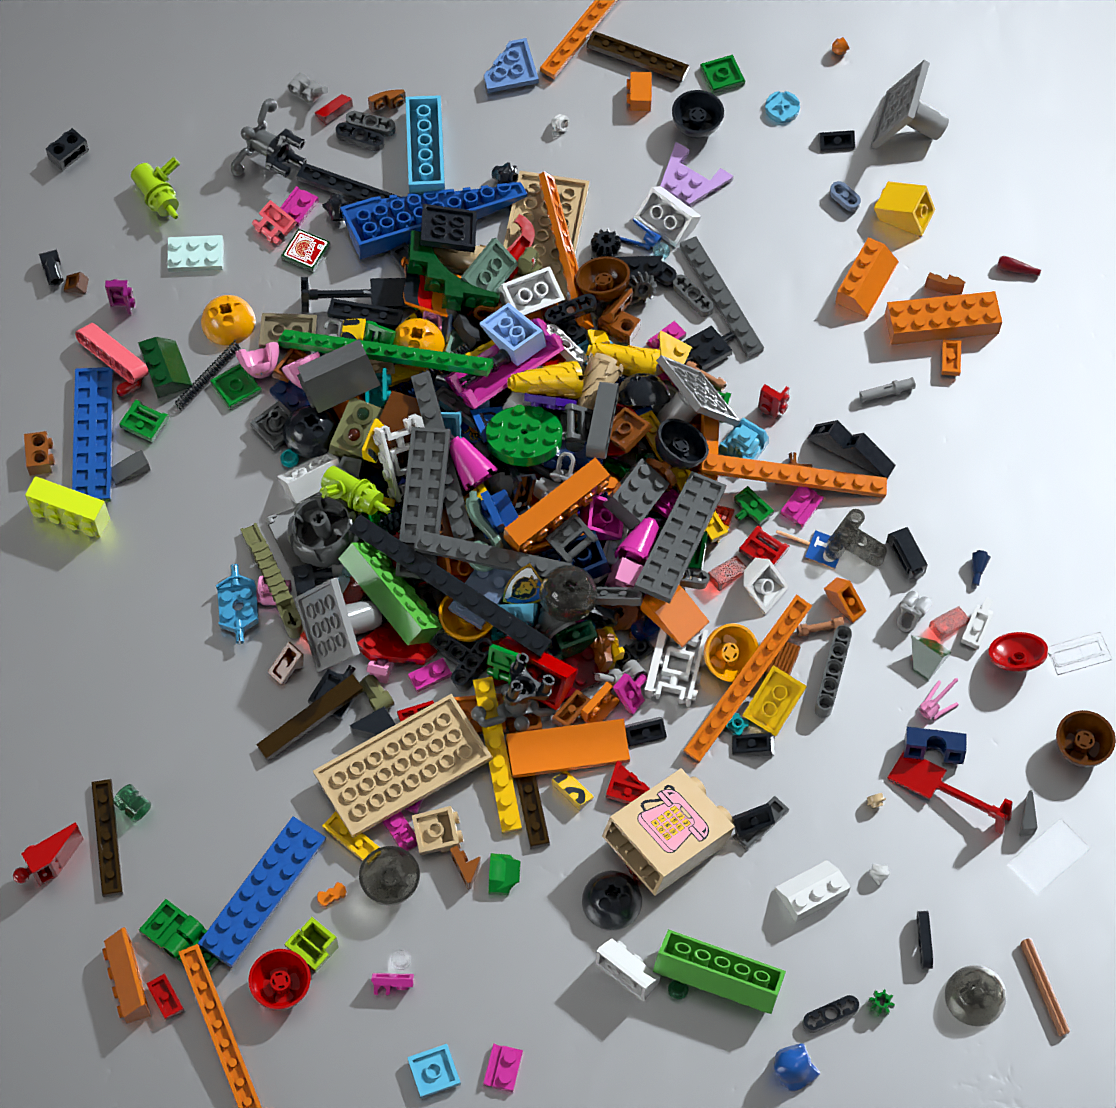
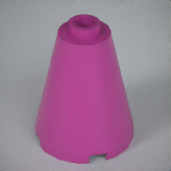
M458 436L450 441L449 452L465 491L470 490L469 486L473 485L475 488L490 478L492 470L495 473L497 472V468L464 437L460 438Z
M650 517L644 518L641 523L635 526L617 547L614 553L615 558L621 559L623 557L644 566L656 543L659 529L656 520Z

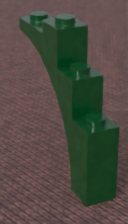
M411 231L407 273L424 275V291L442 293V308L460 311L461 306L476 308L481 305L494 308L498 306L500 293L476 287L458 278L439 261L432 247L420 245L421 232Z

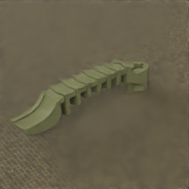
M257 523L244 529L241 528L240 530L251 555H253L262 576H264L273 601L276 602L277 610L287 635L293 639L301 637L304 633V627L300 614Z

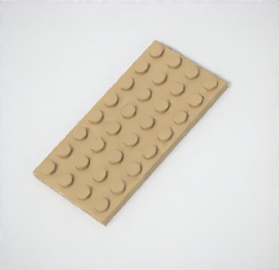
M519 170L517 182L522 183L527 192V197L512 204L503 246L508 249L521 235L520 227L513 223L514 219L519 214L526 217L532 223L535 231L531 248L539 253L537 264L542 266V269L550 266L565 299L559 302L561 304L567 300L568 284L563 275V266L559 260V250L555 245V235L551 230V220L547 215V205L543 200V190L539 185L540 179L538 174L540 173ZM551 175L555 179L572 247L576 255L590 181ZM518 271L512 280L522 277L518 275Z
M450 694L313 770V774L352 838L491 761L492 756L453 695Z

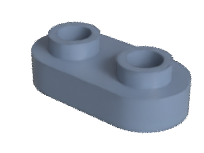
M837 181L831 185V197L848 211H856L860 207V196L847 184Z

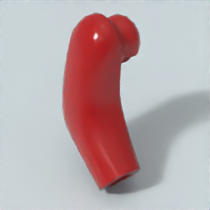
M142 379L133 384L128 381L120 383L116 387L117 395L123 397L138 390Z

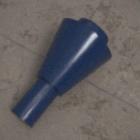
M977 550L972 553L974 573L972 585L979 586L981 575L991 559L988 552L984 550Z

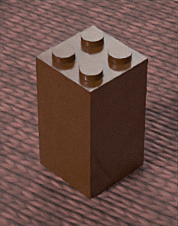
M392 391L379 421L383 425L388 426L391 433L404 429L403 419H408V416L414 414L421 416L417 398ZM411 434L403 436L405 444L410 442ZM396 439L386 440L388 450L398 446ZM409 450L396 454L400 469L408 465ZM379 458L376 463L369 461V465L375 469H384Z

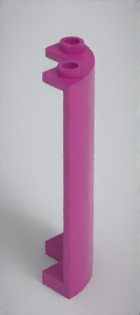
M540 318L533 319L531 321L543 330L546 347L519 366H516L512 361L507 365L504 364L499 367L497 372H490L488 377L484 376L467 389L461 387L467 381L459 384V379L467 375L466 373L452 372L444 377L452 391L457 396L463 398L464 404L475 409L507 388V380L511 374L536 369L563 351L565 348L563 347L561 337L555 333L549 334L546 323ZM494 344L476 357H493L500 349Z

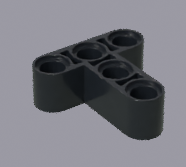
M445 632L436 634L433 639L434 646L440 654L457 665V668L451 675L453 684L460 691L469 690L473 685V680L478 679L488 666L489 650L482 652V649L486 646L490 647L493 643L488 638H481L470 650ZM443 641H448L445 646L440 647ZM463 651L461 656L455 657L457 652ZM478 662L477 666L470 668L471 663ZM461 677H466L464 682L458 683Z

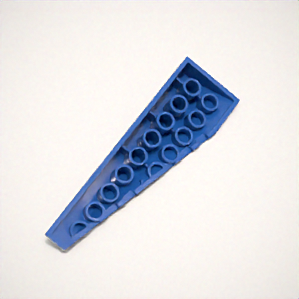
M521 182L497 184V187L485 185L479 189L465 187L460 191H454V189L427 191L422 195L408 193V196L403 197L389 195V198L381 199L379 196L342 206L340 210L353 246L359 258L364 259L390 251L404 242L409 245L411 231L421 232L423 204L477 211L476 220L527 197V192Z

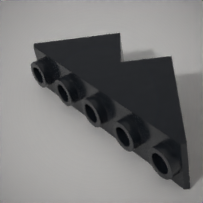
M838 420L816 424L807 438L880 477L888 479L896 466L865 433L852 435Z

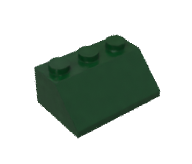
M153 337L138 342L157 398L190 388L192 382L176 340Z

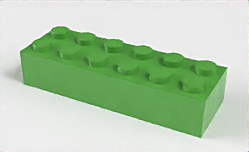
M366 542L351 543L338 558L407 645L427 643L442 628L438 617L431 613L427 608L426 602L415 593V589L404 578L395 576L396 568L392 565L391 559Z
M669 929L660 947L653 969L654 973L677 980L683 984L694 986L700 990L719 995L722 998L733 1000L772 1014L786 973L782 969Z

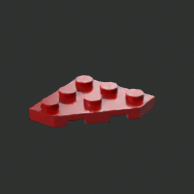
M389 621L357 642L359 651L369 660L375 661L381 658L389 659V662L405 663V661L416 662V665H424L433 659L438 652L428 642L407 645Z

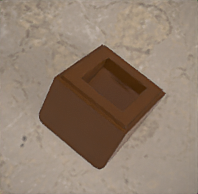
M82 272L67 275L64 292L86 293L89 278Z

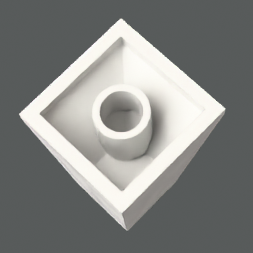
M755 558L744 570V587L763 614H766L789 586L769 559Z

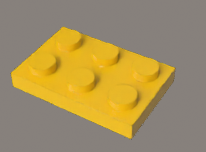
M773 665L742 716L764 730L771 732L772 735L777 736L807 686Z

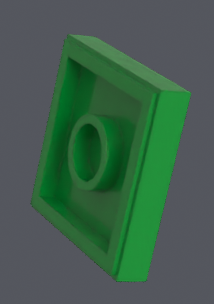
M733 54L700 64L712 94L745 85V79Z
M241 364L210 380L212 386L230 410L262 392L260 386L244 370Z

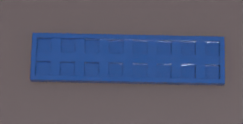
M110 367L75 369L72 490L105 502H111L113 369Z
M292 816L199 941V947L233 968L324 844L326 837Z

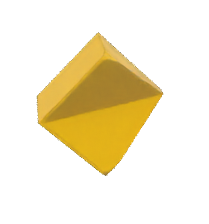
M587 330V339L590 345L596 342L602 344L610 343L605 331Z

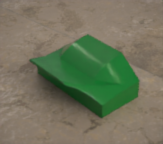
M491 853L489 895H509L511 888L520 881L521 861L514 859L508 854Z

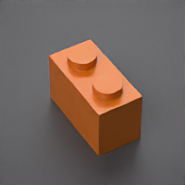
M631 72L630 79H627V89L630 90V93H627V104H630V111H651L652 72Z

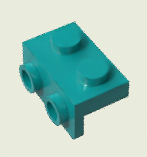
M383 368V373H375L380 386L365 392V402L384 409L391 394L389 385H392L391 374H388L387 368Z

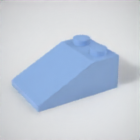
M509 303L480 322V326L499 349L507 351L511 361L516 366H519L546 347L543 330Z

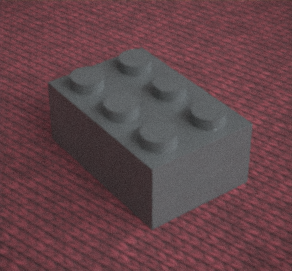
M640 459L628 470L602 505L631 530L642 522L670 483L646 461Z

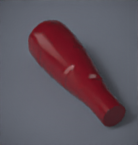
M1001 256L997 264L999 269L1004 271L1037 276L1041 274V269L1032 267L1009 256Z

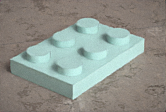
M222 235L168 237V272L223 270Z

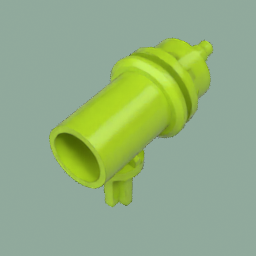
M175 157L171 158L162 168L157 166L156 170H154L149 163H141L131 172V179L144 194L146 205L160 216L166 217L170 215L173 219L178 218L176 210L179 206V201L176 199V192L167 182L170 180L168 175L180 165Z
M334 465L329 467L321 479L322 488L319 491L322 493V498H341L348 502L350 509L359 513L365 512L373 515L378 510L386 514L390 512V508L382 503L383 493L378 491L369 480H359Z

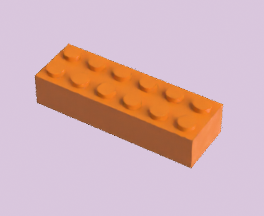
M995 291L887 302L885 310L891 345L999 334L1003 323Z
M596 458L592 459L505 527L504 540L514 551L526 554L533 548L532 544L536 541H543L551 529L555 530L563 524L562 521L565 518H570L574 513H577V509L582 505L586 507L593 500L592 497L596 494L601 495L608 489L610 474Z

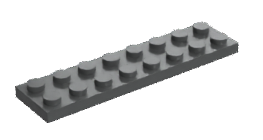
M412 427L399 540L414 550L419 530L440 535L450 429ZM418 552L437 564L436 555ZM397 563L396 577L421 579Z
M691 471L635 583V590L669 604L671 603L727 485Z

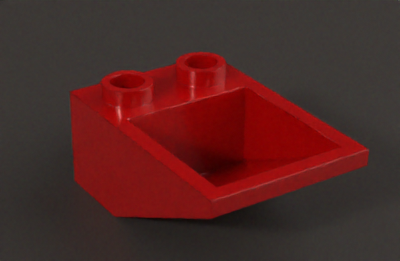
M76 822L42 842L27 847L21 855L28 867L17 868L13 872L14 881L23 884L28 881L29 875L32 874L40 887L57 877L84 840Z

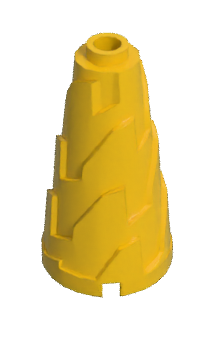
M597 342L588 345L586 352L587 356L592 353L594 357L596 353H601L616 359V366L619 367L622 364L624 368L622 376L625 377L636 373L655 375L658 364L656 360L660 357V350Z
M569 361L511 374L507 380V385L509 389L516 393L577 399L581 396L583 389V380L579 381L578 376H583L577 361Z

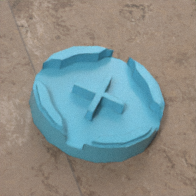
M780 91L774 92L766 100V114L776 122H791L799 115V99L787 91H784V93H780Z

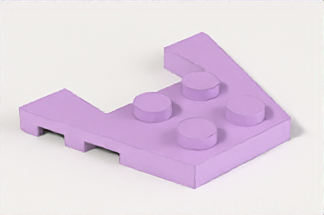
M676 142L660 186L688 207L706 198L712 191L719 190L722 185L733 181L734 176L721 168L711 180H708L681 164L689 155L690 150Z

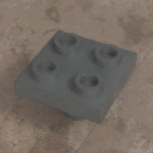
M278 401L252 420L250 426L273 450H276L285 443L283 427L291 412Z

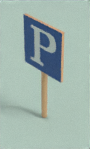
M779 530L776 531L779 535L808 545L809 548L805 558L833 569L837 566L846 542L815 530L811 542Z

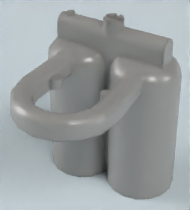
M563 452L559 455L556 470L550 473V477L554 482L563 483L576 473L573 472L575 467L574 455L570 452ZM564 456H569L571 459L569 470L561 469Z
M910 591L900 602V609L902 611L897 619V625L900 630L904 632L914 630L918 619L924 617L931 607L932 602L930 598H920L919 594L915 591ZM905 612L912 613L915 616L914 620H912V626L909 628L904 627L901 623L902 618L905 617Z

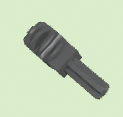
M638 272L636 277L631 275L632 280L629 281L625 290L633 289L630 305L639 302L641 299L645 303L646 298L652 299L651 294H656L657 292L655 289L657 287V283L654 281L655 278L652 275L649 276L647 272H644L643 275ZM641 285H645L643 289H638ZM615 300L600 302L602 310L604 311L608 304L611 305Z

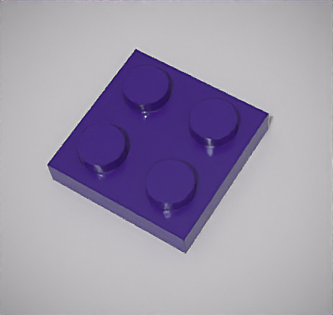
M525 394L524 401L531 402V406L565 410L566 404L577 403L576 400Z

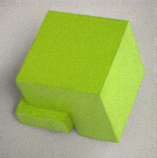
M313 917L306 922L301 931L298 929L284 944L288 950L294 951L303 957L308 966L315 972L339 948L337 937Z

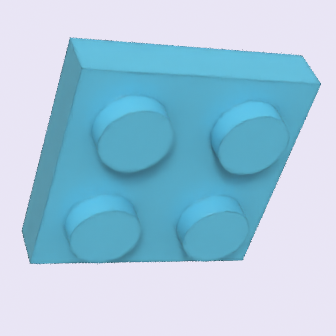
M447 1044L407 1057L421 1099L461 1085Z

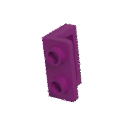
M106 280L105 289L110 306H126L128 315H132V308H135V297H133V289L129 287L128 280Z

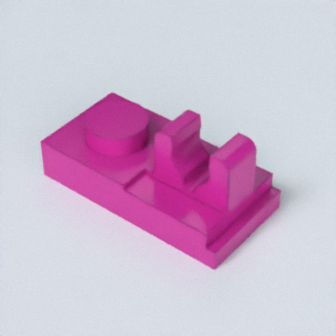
M675 321L661 330L680 341L686 337V332ZM659 333L646 342L649 348L659 350L660 341L657 337Z
M401 811L383 821L384 826L403 854L418 846L416 834Z
M373 973L371 982L374 985V995H378V989L381 986H384L386 989V995H390L391 986L397 987L398 990H408L409 987L414 985V974Z

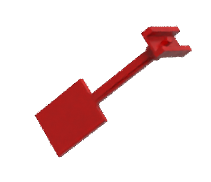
M904 751L902 752L887 777L888 780L929 800L936 790H940L987 813L988 816L995 819V832L1003 834L1004 822H1010L1012 801L1005 798L1000 808L995 805L991 806L942 782L947 769L926 759L905 758Z

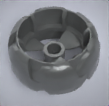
M311 497L297 506L294 515L289 519L287 536L290 546L301 561L311 564L312 567L324 569L329 568L333 564L339 566L342 563L338 558L351 543L361 540L349 531L358 515L355 510L348 507V502L341 498ZM328 516H339L343 519L331 525ZM311 524L318 538L307 546L302 536L307 532V527ZM332 534L342 536L332 545L324 546V540L330 538Z

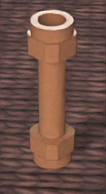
M688 361L686 363L687 366L700 370L717 391L722 392L725 389L727 382L720 377L717 379L699 369L697 367L698 364Z
M843 617L832 618V621L818 624H800L796 628L798 637L809 636V633L828 629L835 630L838 626L844 625Z

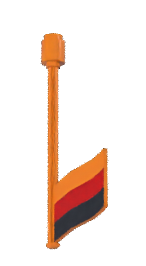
M403 257L401 266L405 269L406 278L403 292L405 304L447 317L446 309L442 308V293L424 291L425 276L407 273L408 259ZM559 303L543 308V316H545L547 309L559 305Z

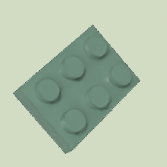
M492 238L462 275L461 279L476 287L496 292L518 266V262L497 238Z

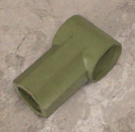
M367 675L359 682L364 688V692L369 698V703L374 711L383 706L387 710L395 705L389 692L383 689L374 675Z

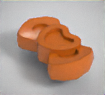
M337 882L334 888H329L326 892L319 891L317 893L318 903L321 906L327 907L334 901L345 898L347 893L346 887L342 883Z

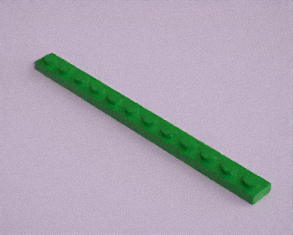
M285 329L278 339L279 347L330 353L356 341V339ZM360 340L369 360L488 377L494 365L493 359Z

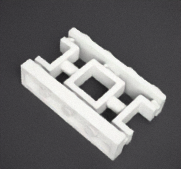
M416 414L408 416V419H403L405 428L391 433L390 428L386 425L382 426V428H374L375 434L373 439L379 448L378 458L384 468L382 474L389 487L387 488L389 498L396 500L395 502L397 503L402 502L400 498L404 495L405 483L398 485L395 476H406L407 467L400 469L396 454L409 450L410 442L405 444L403 436L411 434L412 427H424L422 417ZM396 439L398 446L388 450L386 440Z
M660 628L645 686V698L652 699V696H655L656 699H660L661 691L679 694V704L685 703L687 707H690L691 701H696L698 690L694 689L695 685L700 684L702 673L699 672L700 666L704 667L705 663L703 651L708 638V631L699 632L686 644L697 647L698 640H701L697 660L694 661V652L685 651L686 645L684 647L678 645V649L668 647L666 654H664L663 651L668 634ZM670 656L689 660L686 673L667 668ZM659 667H661V676L670 677V682L668 684L659 681L658 688L655 689ZM691 674L693 677L688 696H686V687L677 686L678 680L688 682L689 675Z

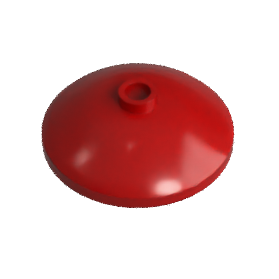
M1026 632L1004 634L996 638L989 646L990 660L999 668L1011 672H1025L1035 669L1043 664L1048 657L1046 642L1039 636Z

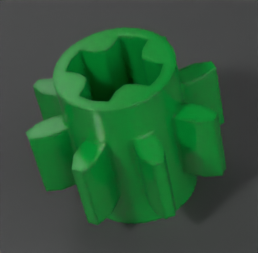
M885 989L880 993L875 990L873 993L875 998L870 997L868 1000L869 1003L873 1004L870 1011L874 1010L877 1012L878 1017L881 1013L889 1015L890 1010L888 1008H894L895 1006L894 1003L890 1002L893 995H888ZM879 1000H883V1006L880 1005Z

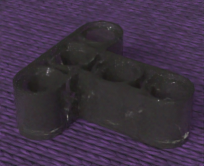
M852 509L829 538L825 554L829 559L836 560L842 556L845 550H848L870 565L880 566L885 560L887 548L883 543L861 530L865 515L859 509Z

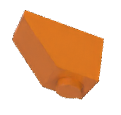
M836 577L823 588L831 604L850 622L853 623L866 612L851 581Z

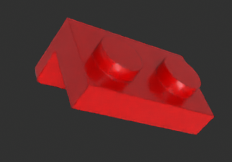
M764 384L760 391L758 408L764 414H769L777 419L788 408L787 402L790 398V388L786 386L779 393Z

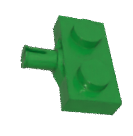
M749 486L734 496V501L742 509L735 515V519H738V522L749 516L761 525L774 514V510Z

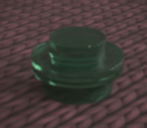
M673 980L669 984L668 993L672 999L683 1000L687 997L689 992L687 984L677 980Z

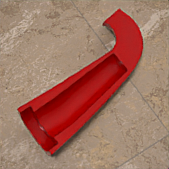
M521 214L513 221V223L520 227L521 235L507 249L517 262L519 257L524 254L526 247L532 246L535 236L532 223ZM518 266L515 268V270L511 273V275L507 278V280L504 283L509 282L513 279V277L518 271Z

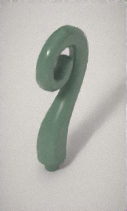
M470 491L469 498H466V509L471 521L489 538L493 547L503 548L498 533L482 514L481 498L477 497L476 491ZM475 541V543L488 545L483 541ZM469 563L473 569L481 572H488L494 569Z

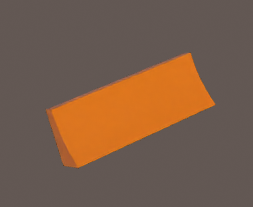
M624 718L510 733L506 736V747L512 778L614 765L617 760L621 763L630 762Z

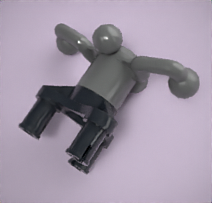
M269 98L263 102L257 120V127L246 126L241 130V137L246 140L247 147L242 149L231 163L230 169L233 175L240 176L244 173L245 168L241 162L246 155L250 156L254 151L266 156L265 168L267 170L275 171L285 178L289 176L291 167L282 164L283 162L292 163L299 168L303 165L300 161L307 163V159L297 155L290 146L292 145L301 150L305 145V139L294 135L288 129H284L277 136L266 131L267 112H274L278 106L274 99Z
M518 653L515 662L509 668L511 683L510 685L506 683L501 687L504 702L497 707L498 716L485 720V708L476 706L471 710V717L484 728L505 722L506 718L514 717V727L518 731H525L529 728V720L524 716L525 714L533 713L536 716H552L558 711L547 705L545 706L548 708H539L536 701L533 700L549 699L552 693L551 688L555 683L554 677L544 675L542 682H538L526 670V664L529 661L528 655L521 653L520 656V653Z

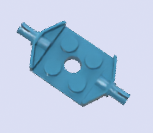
M232 564L230 565L231 576L216 585L220 621L218 624L220 628L236 634V644H240V642L243 644V633L259 623L256 583L253 579L239 575V565ZM237 603H242V604H243V608H242V609H240V610H234V609H233L234 606H235Z

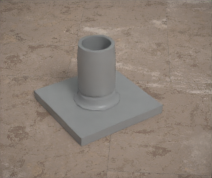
M923 60L886 91L871 142V147L874 149H878L906 125L934 140H938L945 132L949 123V117L920 100L930 65L928 61Z
M662 355L656 360L679 389L670 399V402L656 415L660 424L667 419H680L690 423L698 413L735 427L741 422L700 370Z
M338 578L330 579L295 597L317 672L329 669L359 655L360 651L355 635L377 629L382 624V613L372 600L345 605Z

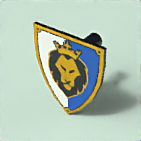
M528 563L515 572L508 581L504 591L503 602L510 604L536 603L550 596L551 592L532 564Z

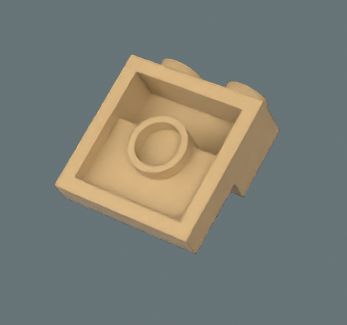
M451 806L412 815L420 855L441 851V853L448 852L450 848L458 846L459 849L461 848L460 843L464 842L461 830H457L456 825L460 823L457 811H453Z

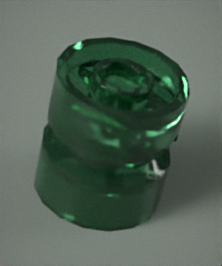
M128 784L115 795L113 804L121 811H125V815L132 822H137L148 813L152 804L144 795L139 796V791L132 784Z

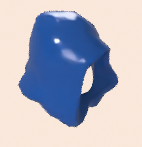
M804 1044L788 1046L776 1052L774 1070L780 1080V1084L787 1087L789 1091L802 1089L820 1075V1071L811 1063V1058Z

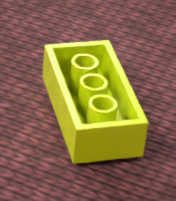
M36 476L25 494L31 513L34 516L48 518L51 522L64 524L72 530H81L91 537H101L110 520L105 501Z

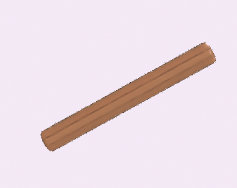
M1030 938L1024 939L1020 945L1058 1035H1067L1070 1029L1034 944Z

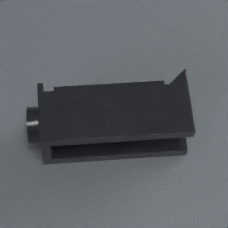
M905 527L889 533L886 543L891 544L905 573L908 574V580L922 577L926 573L928 564L909 528Z

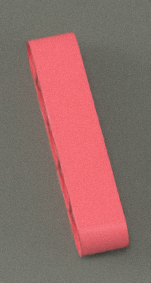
M90 323L75 332L76 338L82 346L129 383L133 384L148 375V368L143 361L94 323Z

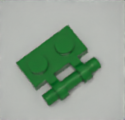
M495 644L489 647L487 664L494 668L489 667L487 674L493 676V679L498 681H507L510 685V674L504 671L509 672V668L515 662L518 653Z

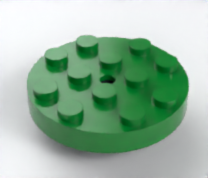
M516 405L497 413L489 421L486 428V443L490 453L498 460L514 466H533L548 461L558 453L563 440L560 421L555 415L539 406Z

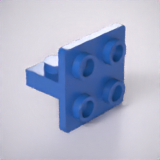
M488 490L481 493L483 500L480 502L483 516L498 534L504 532V528L518 518L507 491L502 490L492 496Z

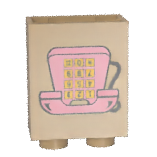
M680 768L610 816L602 837L656 896L723 848L735 826L728 810L723 806L716 807L706 796V789L703 783L694 776L689 777Z

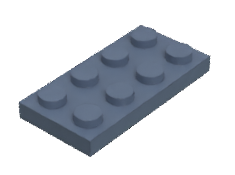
M495 568L488 572L474 569L465 584L499 605L504 597L507 583L514 572ZM454 600L448 607L449 611L481 630L486 624V621Z

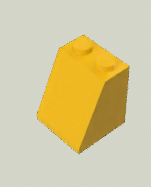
M890 181L883 188L881 196L874 206V211L880 221L917 236H923L936 210L926 185Z

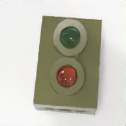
M355 397L349 399L330 443L329 453L340 458L345 456L362 459L361 466L364 467L367 460H364L362 457V447L374 419L379 420L384 409Z

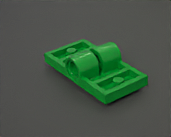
M165 899L140 927L139 932L184 966L179 951L198 944L207 930L193 916L185 914ZM200 948L210 972L219 959Z

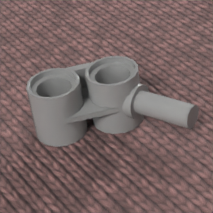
M299 73L287 85L292 94L299 96L308 104H313L322 94L328 93L326 86L322 87L316 81L310 82L309 78L303 73Z
M630 660L624 665L623 672L619 669H613L607 675L596 673L595 680L608 682L614 686L624 673L630 675L634 682L640 674H643L646 678L648 674L636 660Z

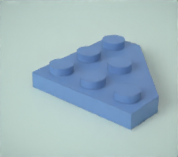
M527 38L509 41L506 49L502 54H499L490 70L486 71L484 82L488 93L539 83Z

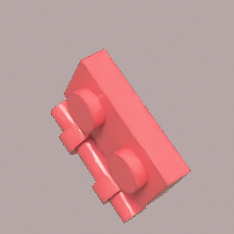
M271 200L259 212L263 219L260 222L257 219L252 222L257 232L263 233L268 241L274 242L277 246L282 242L278 235L282 233L287 236L297 224L296 220ZM269 223L274 226L272 231L267 228Z

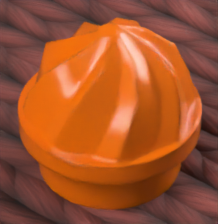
M843 37L837 38L832 44V51L838 55L846 54V51L850 49Z

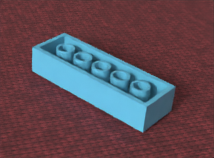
M441 95L405 97L409 193L422 195L427 191L445 190Z

